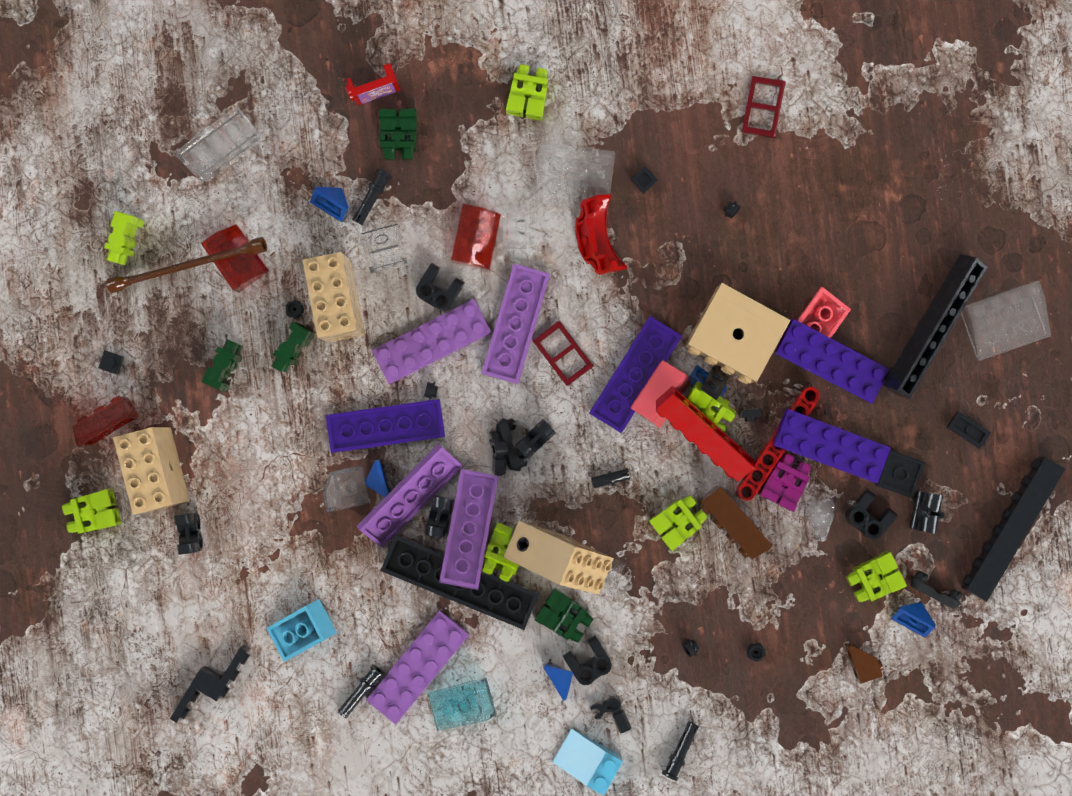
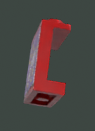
M391 63L383 65L386 77L355 87L351 78H347L348 85H345L351 101L355 100L359 106L400 91Z

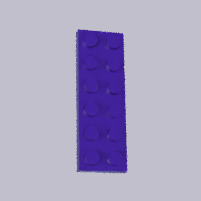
M649 316L589 414L622 434L635 413L630 407L662 360L667 362L682 335Z
M792 318L774 351V354L873 404L889 371L888 368Z
M440 399L326 415L331 453L445 437Z
M785 409L772 444L877 484L891 449L885 445L789 409Z

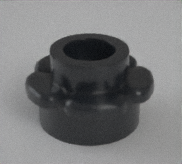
M730 201L723 210L726 212L725 217L728 216L732 219L741 208L737 201L734 203Z
M293 300L286 304V315L288 317L298 319L304 313V306L301 305L300 301Z
M427 382L424 397H428L429 400L432 397H436L438 386H435V382Z
M686 639L682 644L685 653L689 657L697 656L698 644L693 639Z
M752 643L747 647V657L755 662L761 661L766 654L761 643Z

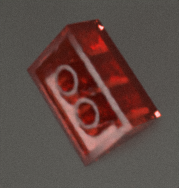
M462 204L451 258L452 263L490 270L501 214L482 207Z
M235 224L214 233L201 242V245L208 255L241 247V245L247 244L249 241L238 225ZM240 254L214 262L232 290L237 293L269 272L258 254Z
M117 396L110 400L111 404L106 407L100 406L96 408L91 416L88 417L86 415L79 418L77 424L72 426L76 445L91 446L137 419L139 415L129 398Z

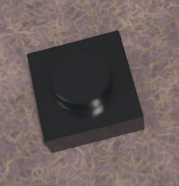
M646 167L642 168L631 179V182L643 194L658 181Z
M104 350L98 368L119 374L124 356Z
M761 409L739 411V418H745V422L756 421V417H761Z

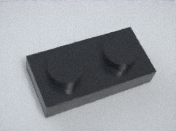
M712 367L700 390L717 400L729 377L722 370Z
M959 411L955 413L946 427L978 449H981L991 432Z

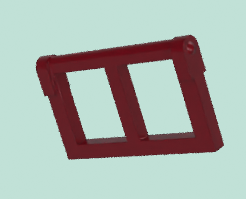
M752 76L741 133L776 138L786 81ZM756 83L779 87L776 106L752 102ZM751 108L775 112L771 131L748 127Z
M560 320L533 340L534 344L566 386H569L594 367L593 363L590 362ZM557 329H560L571 345L552 359L540 342ZM575 349L586 363V366L567 379L555 363Z

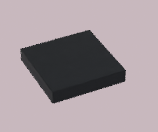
M890 450L878 484L876 483L875 486L913 499L926 462Z

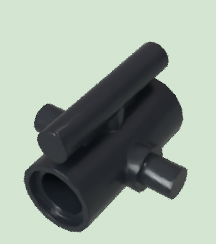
M917 491L910 529H918L919 531L936 534L938 520L944 518V513L941 511L942 495Z

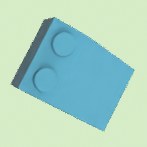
M320 599L266 628L284 662L337 634Z
M572 728L553 760L554 764L603 796L623 762L622 756Z

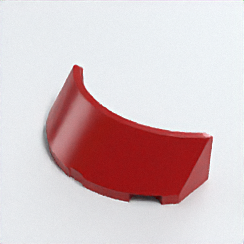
M610 194L595 195L582 200L580 216L576 218L575 223L579 251L586 264H591L598 275L628 269L627 265L614 252L607 233L606 217L611 199Z

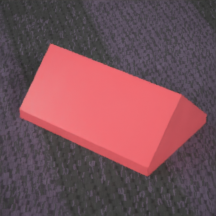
M820 287L797 321L831 338L851 309L825 288Z
M662 360L630 408L658 428H661L666 418L660 417L656 412V400L671 386H674L683 395L690 384L689 377Z

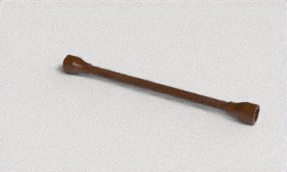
M263 237L252 239L247 244L241 245V247L131 277L115 276L108 278L106 286L110 293L119 292L133 283L240 254H260L267 251V244Z

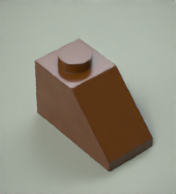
M845 643L856 680L860 684L883 677L881 671L884 669L880 659L850 643Z

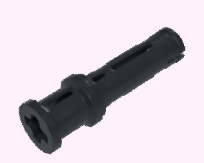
M378 168L372 183H369L370 189L354 218H352L353 221L362 226L379 194L384 193L386 183L392 178L391 175Z
M371 665V670L365 677L360 679L359 686L340 709L337 710L341 716L343 715L344 718H348L349 714L368 691H373L375 684L380 678L385 677V673L378 666Z
M690 721L687 722L676 750L669 756V763L666 769L662 771V774L666 777L678 781L679 778L677 776L681 767L685 765L684 759L697 733L698 725Z

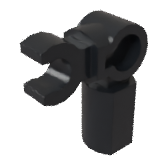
M497 430L489 431L491 436L489 442L494 454L492 471L494 475L502 476L506 474L507 458L505 455L508 454L506 441L499 437Z
M610 696L602 702L603 704L595 703L590 707L591 710L595 708L600 710V713L594 716L595 719H600L604 713L613 712L612 717L620 734L632 728L624 710L620 708L621 700L618 696Z

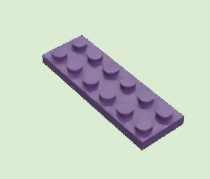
M513 264L481 374L519 384L550 278L549 273Z
M472 299L373 349L372 352L390 385L491 334V331L475 299Z
M438 443L357 525V528L383 548L463 465Z
M461 469L439 583L478 590L499 476Z
M439 610L366 701L396 725L469 636V633Z

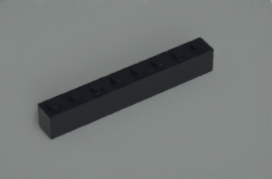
M960 254L883 384L885 388L895 395L910 399L988 268L977 257Z
M1038 457L1033 460L1030 466L1032 469L1021 480L1019 491L1013 494L1010 506L1002 512L1000 523L996 524L992 529L990 540L984 543L981 555L972 563L973 568L971 572L963 578L961 588L987 602L1065 471V468L1047 457Z

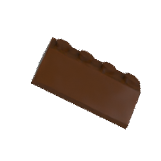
M715 486L699 500L702 504L699 507L706 515L710 513L715 518L713 523L719 529L723 528L727 532L725 536L732 544L737 543L740 547L738 551L745 559L749 557L753 560L773 546L720 486Z

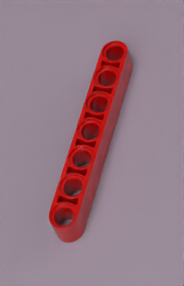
M814 387L802 389L789 410L794 411L799 406L803 410L802 415L808 416L820 398L819 391ZM807 391H811L813 393V399L811 401H808L805 398V394ZM780 423L754 460L755 468L737 486L736 494L740 499L749 501L755 497L785 452V449H776L772 445ZM766 454L771 457L769 465L763 463V457ZM756 470L761 474L758 481L752 479V473ZM745 486L750 489V494L747 497H743L741 494V490Z

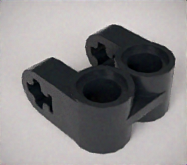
M431 263L416 287V294L422 301L437 310L447 311L453 305L465 282L455 278L447 292L432 284L440 271V267ZM425 286L431 288V293L428 296L421 294V290ZM441 296H445L448 299L447 304L444 306H440L437 303L438 298Z
M542 419L515 446L529 459L556 432Z
M867 489L847 510L846 520L860 531L863 536L870 539H878L894 522L897 514L891 508H888L877 520L866 511V508L872 503L875 495ZM859 511L861 519L855 522L853 515ZM871 524H874L876 527L873 534L868 532V527Z
M437 495L433 496L426 526V535L438 538L445 536L453 499Z
M196 512L175 515L174 523L175 526L177 525V530L180 534L179 544L177 545L178 555L202 551L203 539L200 532L201 522L199 514Z
M596 635L587 640L595 653V656L587 662L579 664L571 650L562 655L575 678L582 685L592 684L600 676L608 674L612 668L611 660ZM601 659L607 662L604 668L596 666L597 662ZM583 670L591 672V675L586 679L580 676Z

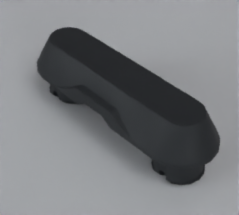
M502 418L496 424V430L499 433V437L506 441L508 454L505 456L508 468L520 471L521 467L527 466V461H524L526 459L524 455L518 456L517 450L512 443L511 430L516 428V424L513 425L515 421L512 418L508 420Z
M920 570L917 571L915 577H911V587L952 609L961 605L960 599L963 595L956 589H951L949 595L935 592L934 588L925 583L928 574Z

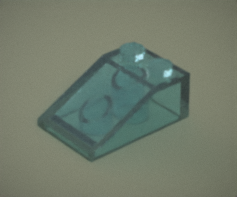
M487 678L427 693L437 731L484 722L497 715Z

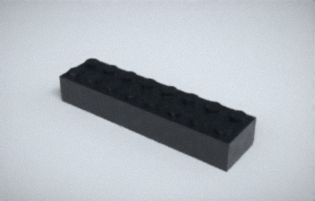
M395 534L380 571L525 630L539 591L512 580L506 582L501 580L498 574H487L481 571L478 590L439 583L445 553L401 534Z

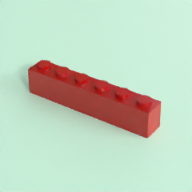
M671 386L656 400V412L658 415L670 421L671 426L675 430L679 429L687 441L697 445L698 450L702 454H707L713 464L720 466L729 478H734L739 482L755 468L754 458L674 386Z

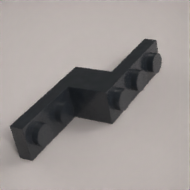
M246 645L241 646L223 676L206 666L200 668L170 719L176 723L181 719H185L190 712L189 705L191 702H196L200 692L215 701H218L221 697L225 698L230 690L228 685L231 680L234 682L240 674L238 669L241 664L245 665L250 655L248 652L251 648Z

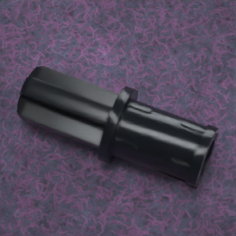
M625 468L615 472L608 471L607 474L592 477L593 488L610 484L614 486V483L630 480L629 471Z

